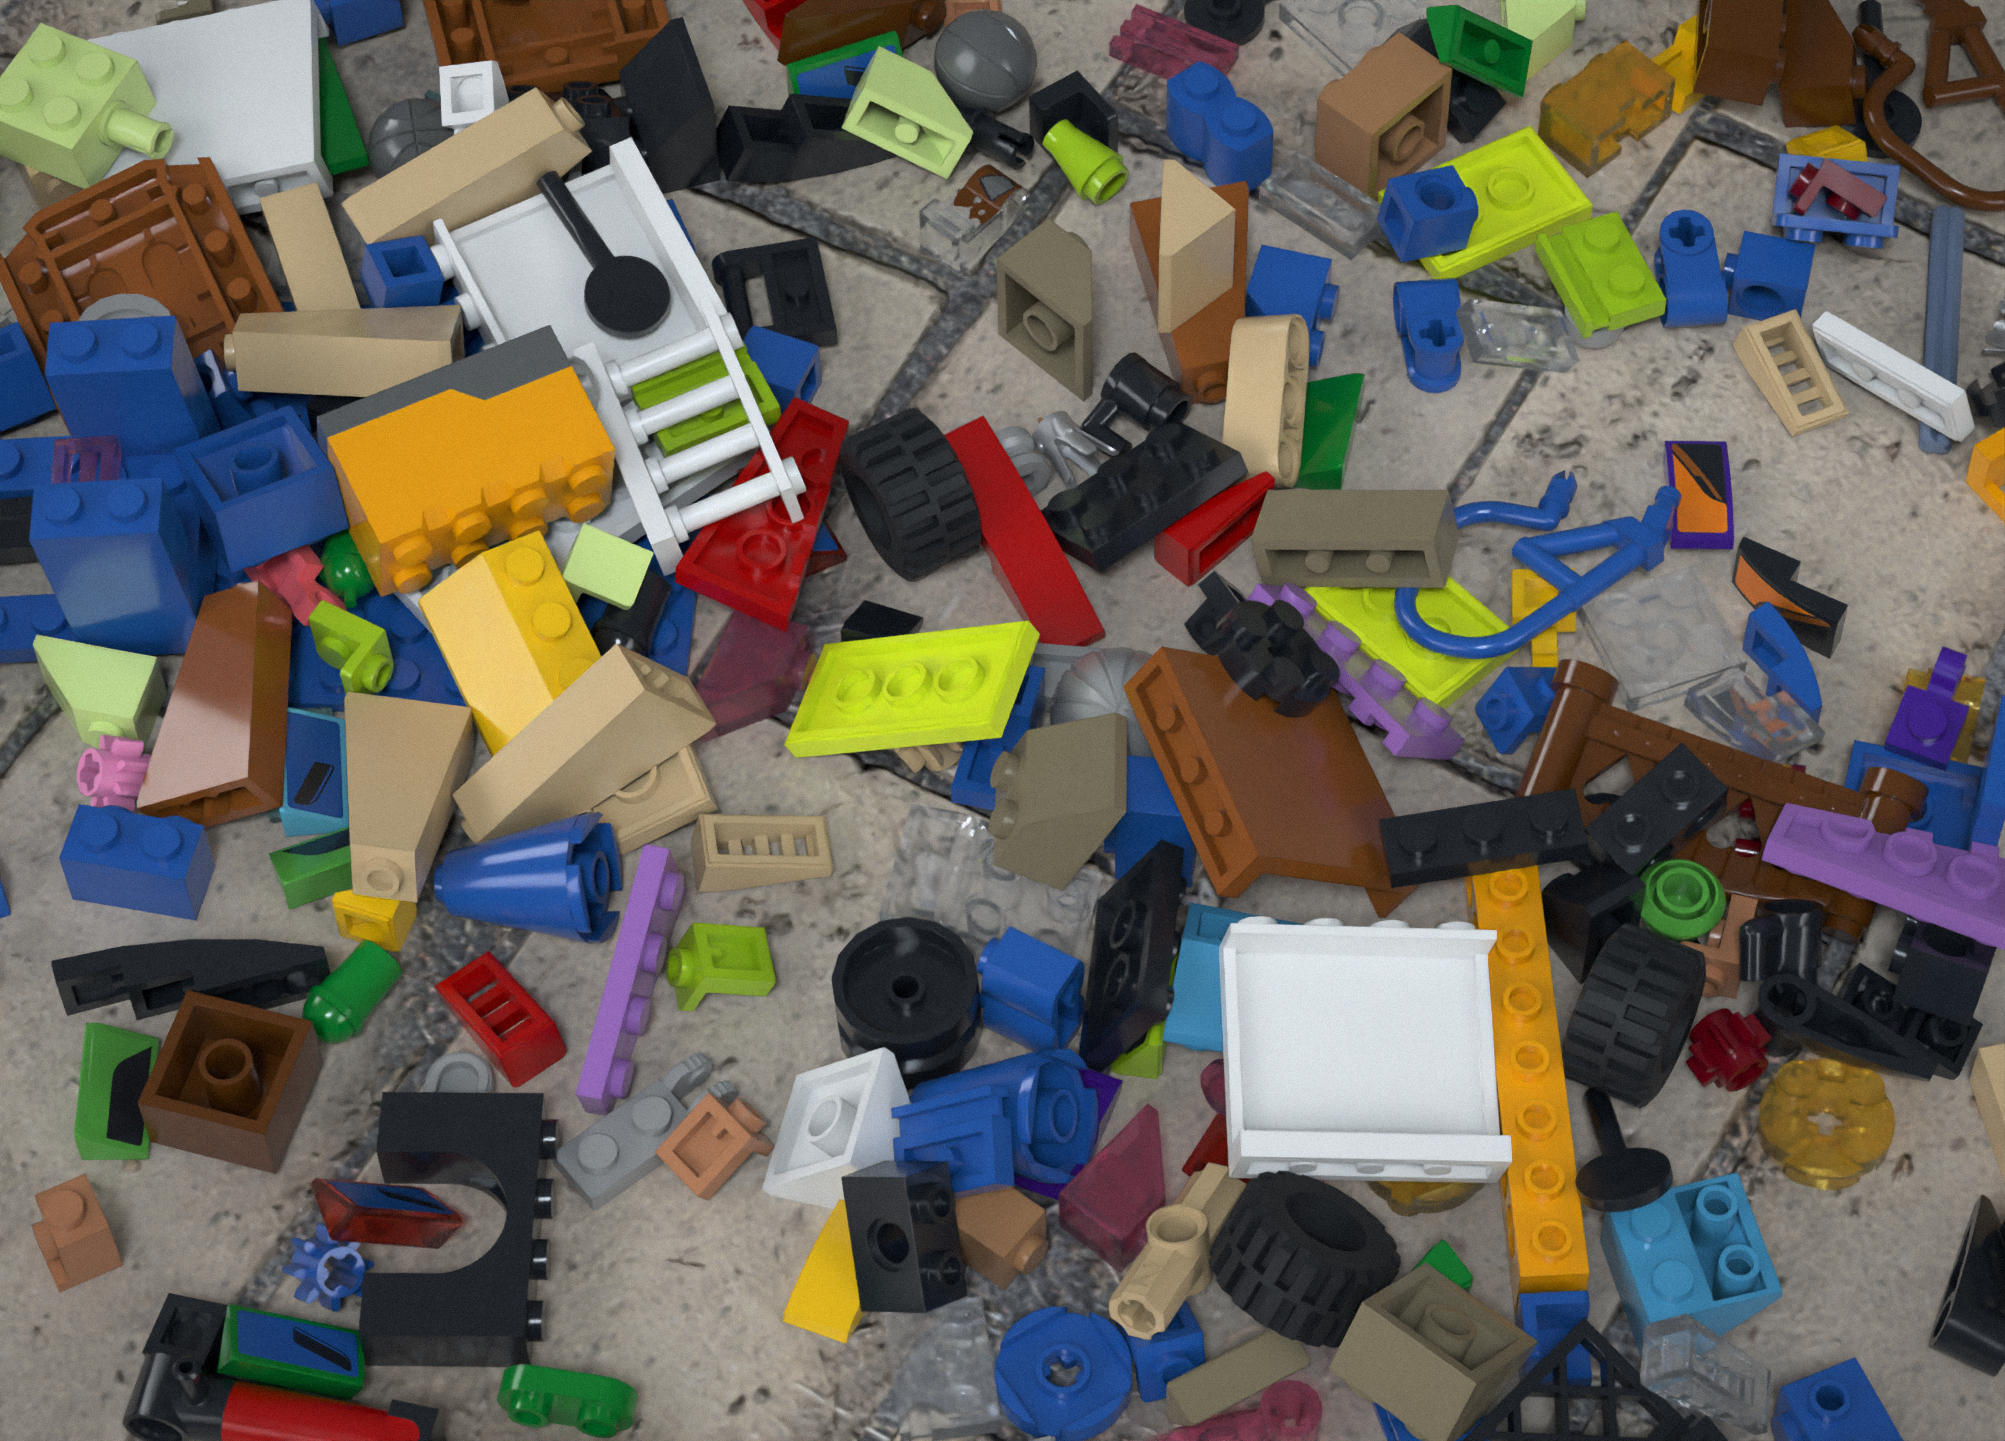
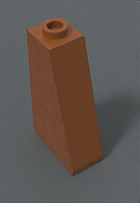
M1246 181L1210 187V189L1236 209L1233 287L1171 333H1159L1173 380L1180 384L1182 391L1191 396L1192 404L1203 402L1216 403L1226 398L1232 329L1235 321L1240 317H1244L1249 188ZM1162 197L1130 203V244L1157 329Z
M259 580L239 583L230 589L209 594L203 598L138 795L137 809L146 816L158 818L180 816L191 820L195 824L204 825V828L283 807L292 610Z

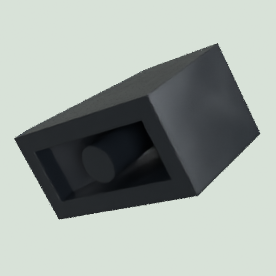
M1593 864L1575 875L1571 873L1562 874L1553 879L1543 889L1541 896L1547 943L1580 985L1585 983L1598 954L1613 933L1627 922L1639 927L1646 885L1639 876Z

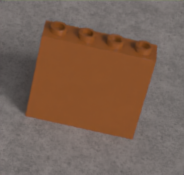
M1163 646L1123 686L1218 896L1238 898L1262 873L1364 887L1378 917L1386 918L1420 885L1391 888L1380 836L1379 819L1395 817L1332 687L1330 688L1329 695L1309 715L1301 718L1285 717L1274 712L1281 703L1271 699L1265 693L1257 701L1247 695L1229 676L1218 656Z

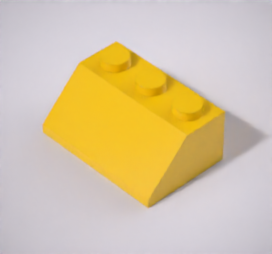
M540 530L480 553L418 599V606L467 707H472L473 720L491 758L601 658V654Z

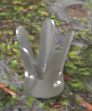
M1056 411L1044 419L1039 417V424L1032 434L1035 449L1051 461L1067 489H1073L1078 484L1065 461L1066 458L1075 463L1089 476H1093L1101 465L1092 455L1096 452V448L1112 456L1119 454V451L1080 430L1079 425L1072 420L1066 411Z

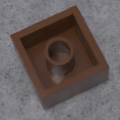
M187 990L138 1101L150 1142L276 1174L323 1063L313 1021Z

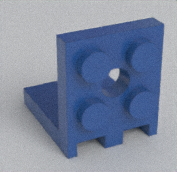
M2002 695L1983 767L1950 760L1945 772L1884 750L1885 746L1854 740L1844 787L1859 792L1866 770L1869 767H1884L1902 772L1919 780L1929 789V794L1921 813L1923 818L1916 822H1909L1907 828L1933 833V844L1969 851L1972 841L1998 846L2005 821L2004 695Z

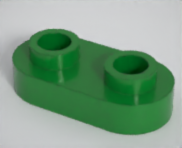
M527 1364L513 1365L503 1371L497 1395L498 1404L508 1412L509 1419L517 1424L533 1428L544 1427L548 1423L573 1426L582 1433L597 1438H610L619 1431L629 1429L633 1425L639 1395L633 1387L611 1377Z

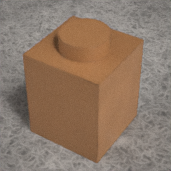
M1013 1187L955 1199L961 1253L967 1265L1003 1290H1006L1020 1272L1028 1275L1039 1265L1049 1245V1242L1046 1240L1045 1209Z

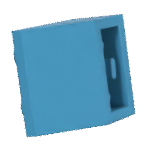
M1190 902L1172 987L1174 989V1000L1166 1018L1162 1041L1181 1044L1195 1051L1213 1050L1223 1052L1219 946L1230 923H1238L1242 919L1259 915ZM1275 919L1277 921V924L1281 925H1304L1301 923Z
M1738 1172L1672 1187L1663 1196L1645 1206L1628 1211L1605 1212L1600 1244L1642 1360L1708 1345L1782 1296L1781 1285Z

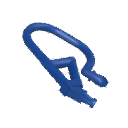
M1565 470L1555 474L1549 482L1546 495L1540 499L1539 508L1503 501H1479L1455 507L1453 510L1458 530L1479 523H1503L1546 532L1553 531L1559 525L1560 520L1565 519L1569 513V504L1572 502L1578 487L1575 476L1570 471L1568 479H1566ZM1661 486L1656 493L1655 503L1653 506L1648 505L1641 522L1632 516L1606 520L1599 524L1520 538L1513 546L1512 557L1560 592L1550 601L1505 631L1489 636L1466 637L1445 633L1431 627L1420 617L1416 608V598L1420 588H1396L1394 610L1398 623L1406 635L1414 642L1438 654L1462 659H1486L1510 653L1527 644L1569 613L1575 612L1639 566L1649 572L1664 561V548L1673 529L1674 510L1679 506L1682 498L1681 493L1675 487ZM1612 546L1619 550L1583 576H1580L1557 559V557Z

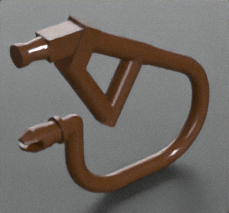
M1918 0L1925 7L1923 13L1932 18L1928 29L1923 89L1925 105L1932 108L1993 98L2005 116V70L1982 31L1987 23V19L1980 7H1972L1964 0ZM1865 24L1856 26L1852 32L1856 46L1870 57L1873 56L1877 59L1882 68L1889 66L1869 86L1863 102L1865 125L1878 147L1892 160L1945 199L1971 210L1982 212L2005 211V190L1983 191L1958 182L1893 132L1884 115V103L1888 95L1914 72L1915 61L1901 50L1902 44L1898 41H1891L1887 38L1886 34L1875 26ZM1962 43L1980 77L1948 81L1951 44Z

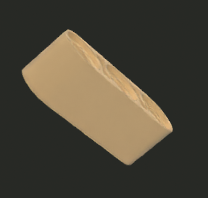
M1299 314L1240 317L1235 321L1231 334L1222 443L1241 453L1248 473L1229 485V488L1264 471L1275 477V488H1291L1298 480L1310 352L1308 327L1304 318Z

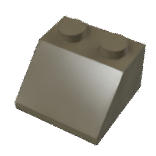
M1048 218L996 258L998 334L1084 402L1092 395V251L1079 235L1074 232L1067 233Z
M1111 713L1030 729L1023 734L1010 752L1003 751L999 755L990 777V785L996 789L995 808L990 817L988 827L989 834L994 836L993 865L1061 891L1066 888L1126 813V716Z
M1424 1263L1361 1303L1328 1369L1348 1382L1349 1388L1357 1396L1366 1401L1377 1403L1401 1420L1414 1437L1422 1441H1455L1475 1427L1533 1353L1538 1341L1433 1267Z

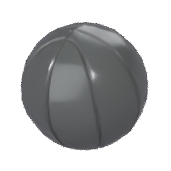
M979 9L962 14L946 26L936 43L934 70L937 79L950 99L962 107L975 110L987 108L992 112L1007 109L1027 93L1035 78L1037 54L1033 40L1026 28L1017 19L1003 12Z
M408 98L391 105L378 116L369 133L367 154L369 164L377 180L454 135V129L442 126L441 102L428 98H411V100Z

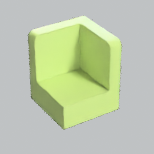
M583 523L573 541L561 575L575 603H577L583 592L628 610L635 602L654 552Z

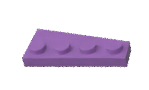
M1288 582L1284 586L1257 584L1246 601H1258L1271 606L1276 600H1284L1300 612L1304 619L1303 628L1314 639L1320 649L1335 660L1339 667V679L1331 687L1355 697L1348 709L1363 724L1372 726L1374 723L1381 729L1389 732L1382 743L1395 756L1445 760L1453 758L1465 739L1449 726L1452 717L1447 711L1427 698L1421 697L1418 700L1403 687L1407 679L1399 670L1381 659L1373 661L1358 648L1362 643L1361 639L1343 624L1333 620L1327 622L1314 610L1317 606L1316 600L1306 591Z
M1790 803L1785 804L1767 839L1761 860L1782 867L1795 875L1806 876L1847 891L1857 898L1868 899L1909 914L1919 921L1933 923L1968 936L1981 944L2005 950V858L1999 857V846L1972 841L1970 849L1967 851L1933 844V833L1906 828L1905 832L1889 835L1875 832L1871 820Z
M644 844L576 1090L578 1100L585 1112L606 1116L614 1110L617 1098L625 1099L630 1089L634 1067L633 1060L630 1059L638 1036L641 1037L646 1029L650 1013V999L662 969L666 951L687 891L684 884V875L679 872L671 851L667 848Z

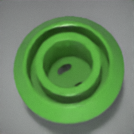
M1682 858L1665 859L1648 867L1640 876V879L1646 885L1641 918L1648 931L1678 943L1681 941L1692 942L1711 931L1720 922L1726 905L1724 888L1716 875L1702 864Z

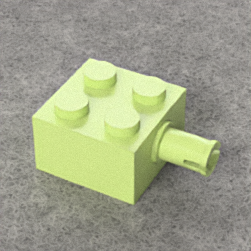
M43 23L38 25L0 76V155L83 189L100 182L125 147L148 155L151 159H162L171 147L174 132L170 128L171 125L169 123L159 122L147 117L157 103L136 59Z

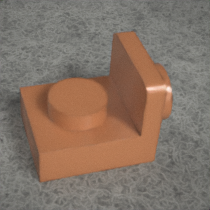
M1732 894L1727 918H1721L1720 922L1710 931L1707 946L1688 941L1680 942L1704 953L1706 979L1702 996H1724L1737 999L1741 981L1739 970V929L1744 922L1755 918L1758 899Z
M708 1092L659 1146L655 1153L697 1197L708 1201L753 1151L767 1157L775 1148V1145L761 1132L767 1124L766 1120L749 1103L738 1096L731 1103Z

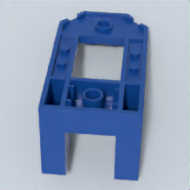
M176 315L50 323L45 378L71 435L1 439L0 499L33 496L29 541L55 594L0 597V663L36 662L37 658L33 648L36 635L143 655L185 653L203 598L214 593L217 550L210 541L176 461L173 449L220 432L221 428Z

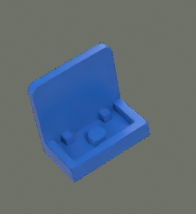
M1779 153L1770 225L1784 226L1782 238L1822 243L1823 231L1844 233L1842 243L1844 245L1883 249L1884 237L1898 238L1899 226H1894L1893 221L1900 165L1827 158L1888 198L1875 218H1871L1861 212L1858 219L1854 221L1825 202L1831 192L1822 187L1806 213L1800 216L1791 210L1797 198L1789 194L1788 191L1808 162L1818 167L1823 158Z

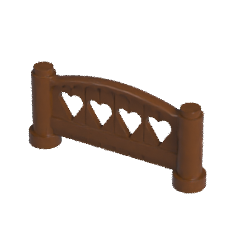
M1572 659L1559 661L1550 684V688L1555 693V696L1514 798L1575 788L1585 829L1610 807L1608 802L1596 805L1587 801L1583 794L1587 784L1625 757L1628 758L1633 783L1636 784L1679 744L1683 743L1728 788L1727 809L1674 858L1692 860L1711 870L1721 882L1726 901L1729 902L1731 901L1732 894L1758 899V904L1777 899H1805L1819 902L1823 905L1824 923L1821 928L1822 931L1840 941L1854 944L1859 943L1861 935L1868 933L1879 903L1857 898L1847 891L1814 879H1804L1787 870L1776 869L1771 863L1761 860L1767 839L1786 803L1871 820L1875 832L1892 835L1897 832H1905L1910 819L1919 818L1929 794V789L1926 785L1896 770L1884 767H1869L1866 770L1859 792L1614 707L1612 703L1620 683L1613 675L1582 661ZM1747 801H1751L1762 845L1759 853L1749 858L1739 856L1732 846L1716 848L1707 839V832L1712 826Z

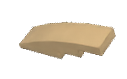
M314 182L259 198L262 213L295 311L361 309L318 183Z

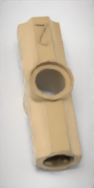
M1208 1162L1202 1171L1192 1174L1172 1205L1156 1210L1148 1218L1146 1223L1148 1242L1109 1299L1111 1319L1118 1322L1129 1336L1150 1341L1155 1333L1165 1332L1187 1296L1203 1291L1211 1283L1213 1272L1209 1264V1260L1212 1257L1209 1251L1247 1186L1246 1183L1238 1178H1229V1167Z

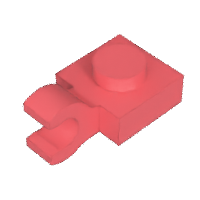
M303 545L272 557L259 566L243 569L252 582L259 580L284 602L304 626H310L308 617L321 600L346 611L344 603L338 596L315 581L324 565L321 564L320 559L309 545Z

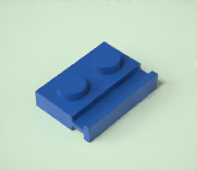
M986 1085L891 1108L892 1118L899 1119L900 1137L893 1138L894 1161H948L955 1199L1015 1186L1011 1118L1003 1117L1002 1099L1009 1098V1087Z

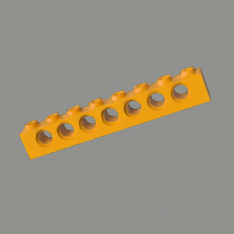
M1538 865L1463 877L1468 923L1473 924L1475 930H1496L1497 941L1488 953L1499 1129L1500 1135H1511L1512 1163L1499 1179L1514 1315L1517 1314L1520 1294L1587 1291L1590 1274L1581 1202L1575 1183L1577 1170Z

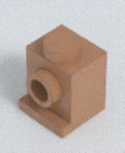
M86 1174L34 1195L43 1220L31 1226L59 1293L123 1266L110 1227Z

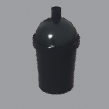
M647 570L635 602L628 610L608 603L601 618L595 621L590 631L601 657L616 643L646 658L649 657L652 651L651 642L672 590L670 584L664 578Z

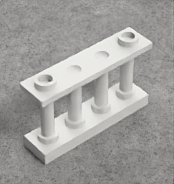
M709 294L698 298L709 328L618 365L615 359L603 364L594 341L571 350L573 356L587 363L594 376L599 392V400L595 407L596 413L615 448V459L664 576L675 572L677 564L683 557L678 544L690 539L688 533L781 495L792 523L804 519L796 495L807 490L793 456L784 460L780 459L734 353V350L742 348L744 345L732 315L729 312L718 316ZM719 351L729 374L728 376L638 413L635 407L623 412L618 398L629 394L628 387ZM739 398L749 424L657 461L655 455L643 460L638 446L649 442L648 435ZM760 446L769 467V473L679 510L676 504L665 509L663 508L658 495L669 491L667 484Z

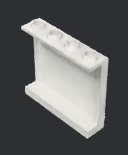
M277 0L87 40L138 61L157 103L147 117L159 122L169 123L171 125L170 128L174 132L171 147L162 159H165L168 165L200 164L197 157H210L238 215L262 211L259 198L314 182L318 183L323 198L333 196V177L321 157L318 38L328 37L329 29L314 0ZM125 147L101 181L143 160L153 159L149 158L148 155Z
M632 137L609 146V165L569 181L565 185L614 257L625 255L639 257L649 261L662 272L670 292L669 306L663 321L651 332L632 338L608 334L592 322L584 305V289L587 278L593 268L541 193L450 233L441 218L433 221L435 245L429 249L444 277V281L451 279L459 293V296L455 297L454 301L455 305H461L463 324L468 331L477 328L486 345L481 347V351L551 325L567 358L573 356L571 350L594 341L603 364L615 359L618 365L709 328L698 301L700 297L709 294L718 316L727 313ZM631 387L627 388L629 394L618 398L621 407L633 401Z
M1264 916L1248 917L1240 920L1238 923H1230L1219 946L1229 1178H1257L1259 1173L1267 1171L1276 1174L1278 1171H1289L1317 1180L1497 1183L1512 1163L1511 1135H1500L1488 968V953L1497 941L1496 930H1475V926L1468 922H1448L1437 926L1435 929L1410 928L1407 922L1400 920H1384L1373 923L1370 927L1344 926L1342 921L1333 918L1314 919L1306 922L1304 925L1277 924L1275 919Z

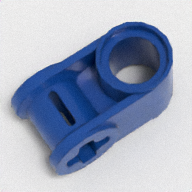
M1693 210L1672 212L1664 218L1660 225V246L1654 256L1653 268L1655 270L1656 282L1666 298L1665 313L1660 316L1663 328L1726 323L1728 313L1726 280L1723 271L1720 270L1714 229L1711 222L1703 214Z
M1442 278L1395 282L1393 287L1394 320L1397 334L1401 338L1409 381L1417 389L1428 393L1448 391L1456 386L1460 380L1461 360L1459 351L1464 345L1465 333L1461 317V302L1457 279Z

